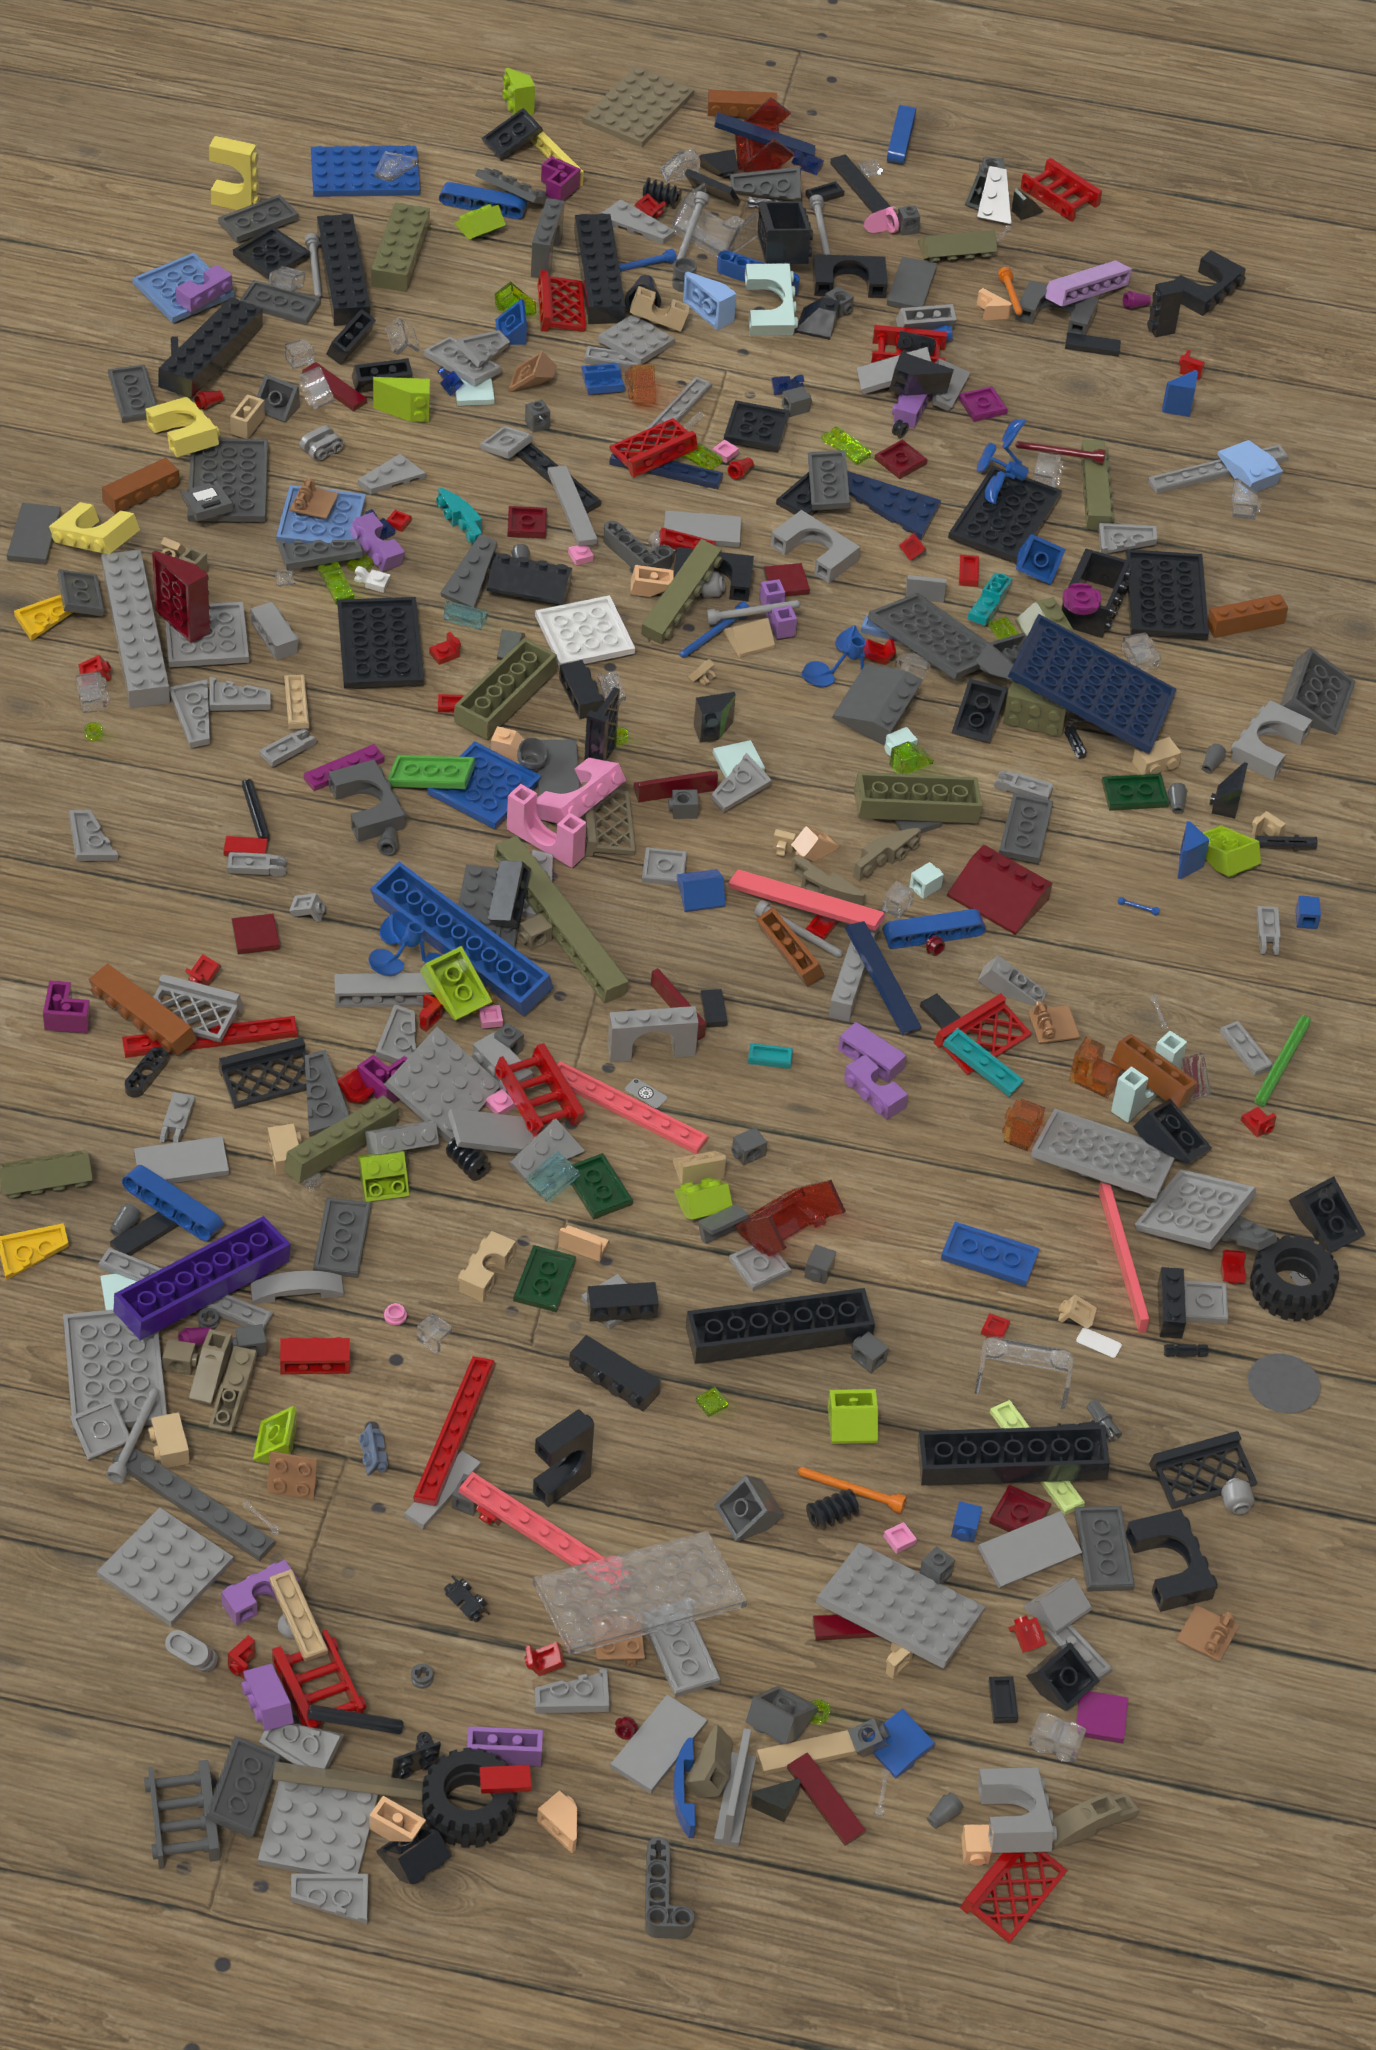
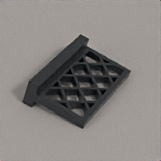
M613 688L597 712L590 710L587 714L584 761L587 758L607 761L616 747L619 688Z
M303 1037L219 1058V1072L223 1076L234 1109L307 1091L306 1084L297 1081L301 1074L306 1075L305 1055H307ZM301 1056L304 1060L301 1067L291 1063L293 1058ZM278 1062L284 1065L280 1073L270 1069L273 1063ZM258 1068L263 1070V1072L257 1078L249 1074L251 1069ZM287 1068L298 1072L294 1079L283 1075ZM237 1073L242 1078L239 1083L231 1081L228 1075ZM266 1073L277 1077L273 1085L263 1080ZM246 1078L256 1082L252 1090L242 1086ZM280 1079L290 1083L289 1088L281 1089L277 1087ZM259 1085L270 1089L267 1094L263 1095L255 1092ZM238 1090L249 1094L246 1099L237 1101L235 1095Z
M1238 1431L1153 1455L1149 1465L1152 1472H1156L1171 1509L1222 1496V1488L1213 1484L1216 1476L1229 1481L1234 1478L1237 1470L1247 1475L1249 1480L1247 1482L1251 1487L1257 1485V1480L1240 1444L1241 1436ZM1236 1450L1239 1457L1238 1463L1226 1459V1454ZM1212 1457L1220 1461L1217 1469L1204 1464L1206 1458ZM1191 1463L1199 1467L1196 1475L1183 1470L1185 1464ZM1222 1463L1235 1469L1231 1477L1219 1471ZM1170 1469L1177 1472L1175 1481L1166 1478L1163 1470ZM1201 1469L1214 1474L1211 1482L1198 1477ZM1180 1474L1193 1480L1190 1488L1177 1483ZM1195 1482L1207 1487L1206 1493L1199 1494L1193 1491L1192 1488ZM1176 1488L1186 1493L1185 1499L1175 1501L1172 1494L1173 1489Z

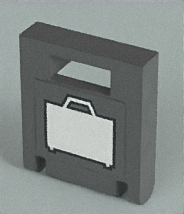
M214 481L213 485L207 483L190 488L187 493L185 490L180 491L182 500L197 522L233 511V503L218 481ZM220 503L219 505L204 509V507Z

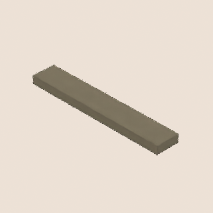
M275 1762L273 1779L278 1781L422 1800L423 1782L281 1762Z

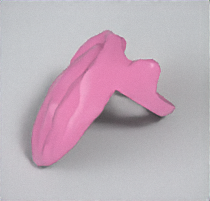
M888 207L871 214L865 220L864 228L871 233L884 232L886 230L891 233L897 232L899 230V221L893 210L896 207Z

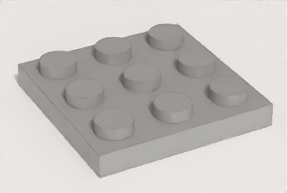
M632 314L599 334L598 342L633 362L642 365L674 345L675 338Z

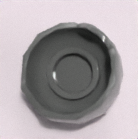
M527 738L521 741L517 752L520 765L530 770L540 769L547 761L548 746L537 738Z

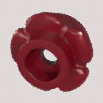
M938 936L931 937L926 942L927 953H931L934 956L939 955L945 948V943Z
M631 1717L618 1718L615 1722L616 1735L625 1740L631 1739L639 1729L637 1723Z

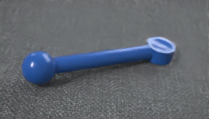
M1124 897L1118 899L1120 905H1130L1149 911L1154 916L1159 915L1160 909L1158 907L1150 908L1127 901Z

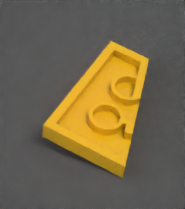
M61 595L15 610L14 616L32 641L73 612L64 611Z
M64 1223L0 1236V1258L5 1279L8 1280L68 1248L69 1243Z

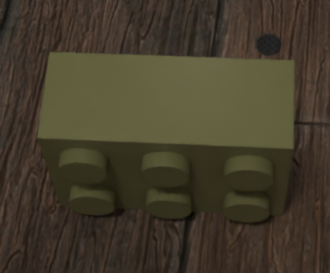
M1012 681L1007 696L1003 724L1061 738L1068 711L1064 707L1050 702L1044 696L1032 692L1022 684Z

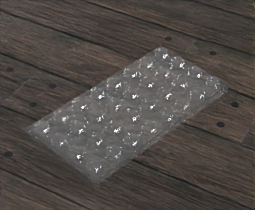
M708 1530L533 1577V1585L570 1655L733 1611L747 1605L746 1597Z

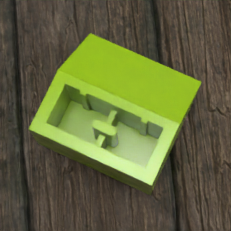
M505 68V76L502 77L504 84L502 97L507 102L508 110L514 115L524 108L530 115H533L535 85L531 76Z
M491 204L459 216L460 220L454 222L455 226L468 239L506 225L499 205L492 207Z
M404 1151L379 1155H357L365 1202L410 1196Z
M714 1177L703 1178L701 1183L694 1185L693 1182L683 1183L680 1185V1188L674 1189L685 1218L691 1220L713 1215L733 1205L728 1183L722 1182L720 1179H714Z
M876 1389L830 1390L827 1407L831 1444L878 1443Z

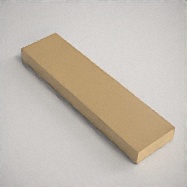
M285 675L289 729L309 728L304 675Z
M292 1569L269 1577L270 1585L304 1661L307 1662L328 1654L327 1646Z
M846 1730L759 1749L756 1755L763 1775L788 1770L787 1765L807 1752L816 1764L854 1756L858 1753H856L849 1732Z

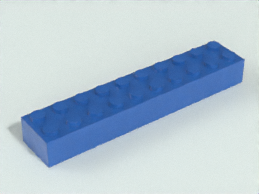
M400 861L370 888L374 902L390 915L393 913L406 927L409 922L420 923L424 927L421 938H424L428 944L444 955L462 946L483 985L521 1015L525 1016L553 989L551 977L547 972Z

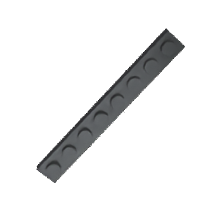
M134 1447L126 1464L127 1474L259 1562L275 1546V1540ZM122 1450L113 1458V1464L118 1461Z

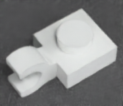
M357 566L355 570L356 576L354 581L365 583V588L384 593L390 581V574L371 570L369 573L361 566Z

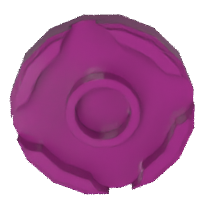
M1075 583L1069 585V588L1064 590L1062 602L1069 611L1075 614L1087 615L1099 609L1102 596L1099 590L1093 589L1089 584Z

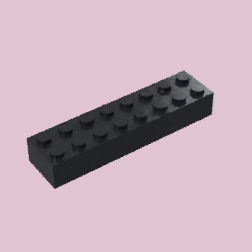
M611 214L575 215L574 234L588 324L619 323L625 319V300Z
M353 214L317 216V234L319 236V246L334 326L347 325L361 309L370 315V302Z
M230 297L159 367L158 387L192 399L262 328L263 308Z
M865 1288L687 1311L686 1331L695 1364L853 1343L857 1337H862L867 1332L874 1335L875 1328Z
M1105 1425L919 1431L918 1436L921 1486L1108 1480L1110 1461Z

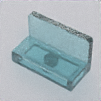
M445 601L444 620L481 630L488 618L487 611L451 601Z

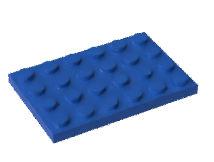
M416 146L311 147L313 197L420 195Z

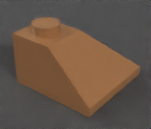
M541 351L516 366L508 391L514 392L539 386L546 381L550 382L555 377L557 365Z

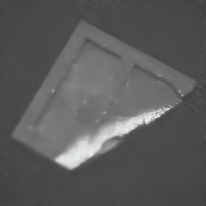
M385 151L375 170V178L393 181L418 164V158Z

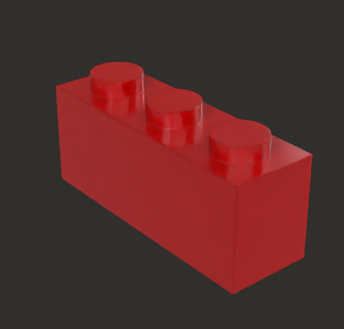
M280 1338V1375L350 1374V1338Z

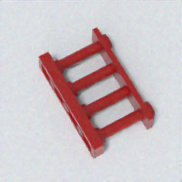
M1052 158L1046 160L1045 170L1038 176L1032 178L1026 173L1022 174V190L1071 222L1075 219L1076 209L1088 203L1095 208L1100 205L1102 196L1100 189ZM1048 177L1055 181L1048 186L1040 183ZM1060 186L1067 189L1060 195L1053 192V190ZM1074 194L1080 198L1074 203L1066 200Z
M874 325L872 344H878V351H872L871 363L898 356L903 352L902 349L897 348L900 330L936 339V347L933 350V355L930 356L931 362L935 363L938 359L946 360V358L940 357V350H945L947 332ZM885 345L896 346V353L885 352Z
M545 1043L536 1046L532 1058L508 1065L504 1056L499 1057L495 1066V1074L502 1081L523 1117L526 1128L532 1133L534 1138L542 1131L545 1124L550 1123L555 1118L557 1120L566 1118L572 1126L580 1124L585 1111ZM535 1066L538 1067L542 1074L518 1082L514 1072ZM543 1083L548 1084L552 1091L551 1093L529 1100L524 1092L525 1089ZM552 1101L558 1102L562 1108L560 1111L539 1117L534 1107Z
M327 1629L322 1631V1638L328 1649L327 1655L331 1661L327 1665L302 1674H294L292 1670L293 1664L304 1661L301 1652L289 1655L284 1653L281 1646L272 1649V1662L301 1725L317 1729L321 1726L320 1723L323 1722L307 1718L308 1708L314 1702L345 1691L350 1702L335 1707L336 1709L364 1713V1710L367 1709L363 1696H358L337 1652L339 1650L335 1637H330ZM336 1672L340 1683L307 1694V1692L303 1693L300 1688L303 1683Z

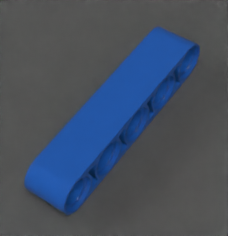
M899 105L889 144L887 162L904 164L914 125L916 107Z
M454 182L445 183L439 195V200L444 205L472 211L491 204L492 207L499 205L502 216L511 219H520L527 207V200L518 195Z
M725 250L718 253L717 271L722 275L745 282L746 264H766ZM793 273L794 279L791 285L795 287L796 296L799 292L800 277L798 274Z
M977 909L895 920L886 923L882 928L888 947L891 949L925 945L929 938L935 936L941 937L943 942L972 938L982 935L986 930L981 914Z
M143 1165L136 1166L122 1179V1184L129 1193L176 1222V1224L200 1240H209L223 1227V1222L219 1215Z

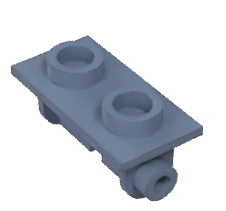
M369 1423L359 1437V1444L362 1446L363 1465H365L368 1476L373 1469L382 1473L388 1467L386 1452H383L385 1449L383 1433L379 1429L372 1430V1425Z

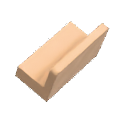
M567 1225L566 1229L561 1228L559 1231L558 1247L599 1262L609 1245L608 1239Z

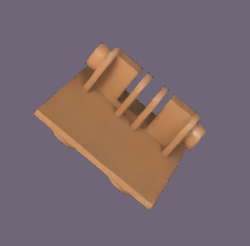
M308 478L304 481V485L301 486L290 507V511L327 519L339 493L315 488L314 479Z
M1037 1001L1034 1010H1028L1039 1044L1080 1038L1069 1005L1047 1008L1046 1003Z
M270 1452L267 1493L314 1500V1492L318 1481L316 1479L317 1458Z
M1196 1605L1176 1641L1220 1662L1239 1625L1235 1624L1234 1615L1230 1612H1226V1614H1222L1220 1617Z
M592 1617L596 1660H624L627 1667H635L639 1659H645L640 1617Z

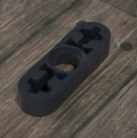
M163 1047L152 1048L125 1080V1093L129 1097L137 1098L142 1096L168 1064V1052ZM144 1069H149L152 1071V1073L149 1075H143L141 1071Z

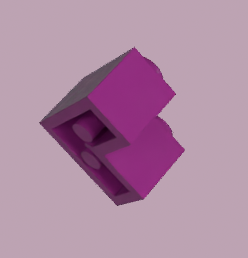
M553 156L549 157L542 164L541 182L546 184V196L564 201L580 187V168Z
M49 980L43 1010L44 1030L88 1033L91 1019L90 1000L72 999L71 982Z
M373 1054L357 1065V1070L366 1087H373L375 1092L372 1095L376 1099L384 1095L394 1103L399 1098L384 1084L408 1058L403 1056L388 1067Z

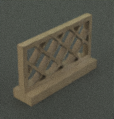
M582 782L581 787L586 785L588 782ZM614 790L603 801L598 802L581 816V819L586 822L585 856H593L594 852L635 854L629 791ZM614 798H624V802L620 804ZM609 802L615 808L613 810H610L605 806V804ZM601 809L606 815L601 817L596 811ZM621 811L626 816L621 819L615 813ZM611 817L617 823L612 825L606 820ZM602 824L607 830L603 832L597 826ZM622 826L627 832L623 834L617 828ZM612 832L619 838L613 840L608 834ZM604 839L609 845H599V841ZM623 840L629 847H622L618 843Z

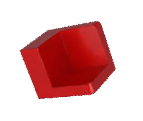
M915 532L899 543V547L910 561L926 549Z

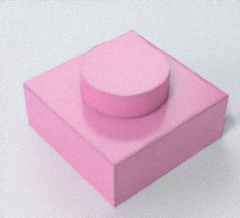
M723 440L712 449V455L725 463L729 462L739 453V448L726 440Z
M576 545L568 548V553L575 566L593 561L594 555L588 545Z
M500 1005L484 1006L479 1009L482 1029L503 1027Z
M503 1089L487 1097V1102L485 1103L495 1114L504 1115L516 1107L511 1097Z
M904 1522L884 1531L883 1535L896 1554L916 1545L917 1541Z

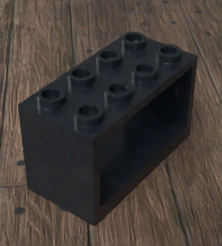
M801 201L759 202L757 236L766 264H809V257H812L810 240H813V230L811 229V223L808 222L806 208H803Z
M1085 549L1069 585L1089 581L1113 588L1106 607L1100 605L1099 609L1092 614H1075L1069 611L1062 603L1061 610L1073 630L1100 638L1104 637L1106 631H1110L1113 622L1111 619L1115 620L1118 612L1117 607H1120L1123 601L1122 594L1126 595L1129 584L1126 583V580L1128 581L1131 575V569H1129L1130 561Z

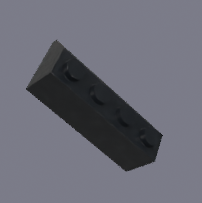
M505 553L496 554L492 562L486 591L563 605L571 587L573 568L567 567L564 564H549L543 560L533 561L526 557H511Z

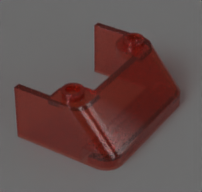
M770 97L744 121L779 133V124L791 112ZM735 134L738 169L744 173L781 169L795 155L794 152L775 138L765 145Z
M832 1180L794 1188L749 1214L748 1219L734 1226L737 1233L761 1254L771 1256L786 1248L783 1240L807 1226L814 1225L815 1228L826 1223V1218L843 1214L846 1210Z

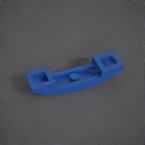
M687 1738L679 1752L673 1781V1803L676 1816L688 1838H694L695 1804H685L684 1772H690L693 1766V1738Z

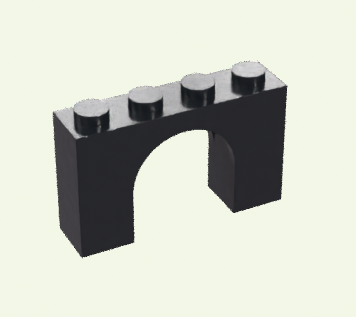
M1210 250L1201 258L1198 272L1212 279L1217 284L1204 286L1182 275L1178 276L1175 280L1183 290L1181 305L1204 316L1207 312L1212 311L1218 303H1221L1229 294L1231 295L1237 287L1243 285L1246 279V268Z
M814 254L812 268L814 296H825L826 293L833 290V279L843 274H852L861 277L866 282L868 298H886L888 283L885 257Z
M677 547L673 579L694 549ZM721 552L722 563L719 568H715L713 571L720 572L729 578L731 582L729 600L748 602L754 556Z
M580 1409L535 1439V1453L550 1468L533 1479V1493L547 1507H550L591 1478L594 1421Z
M1181 1509L1128 1522L1126 1537L1134 1553L1155 1548H1168L1178 1552L1187 1563L1188 1568L1185 1571L1176 1575L1155 1579L1151 1593L1160 1612L1213 1599L1217 1589V1580L1214 1575H1211L1208 1569L1207 1558L1202 1556L1199 1541L1196 1536H1193L1190 1521L1187 1517H1184Z

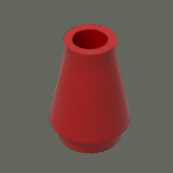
M220 390L199 391L194 396L196 406L203 410L223 401V393Z
M750 457L731 462L727 469L729 476L733 479H741L754 466V462Z

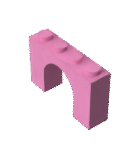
M587 758L575 768L581 785L582 782L588 783L580 789L566 794L548 791L541 794L537 798L536 807L540 820L559 823L569 813L578 818L626 781L619 763Z
M520 784L508 795L507 830L542 851L553 854L554 858L573 868L585 856L586 822L569 813L557 824V833L552 832L542 823L537 814V793Z

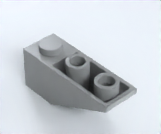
M998 955L983 967L977 980L996 994L1002 993L1005 997L1035 1006L1037 1001H1043L1047 993L1045 989Z

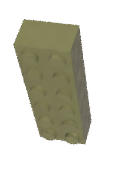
M404 203L394 204L371 268V287L407 292L430 226V208Z
M523 638L455 704L454 722L488 739L495 732L497 726L500 727L556 672L557 654Z
M858 772L854 786L858 818L978 823L982 810L978 777Z

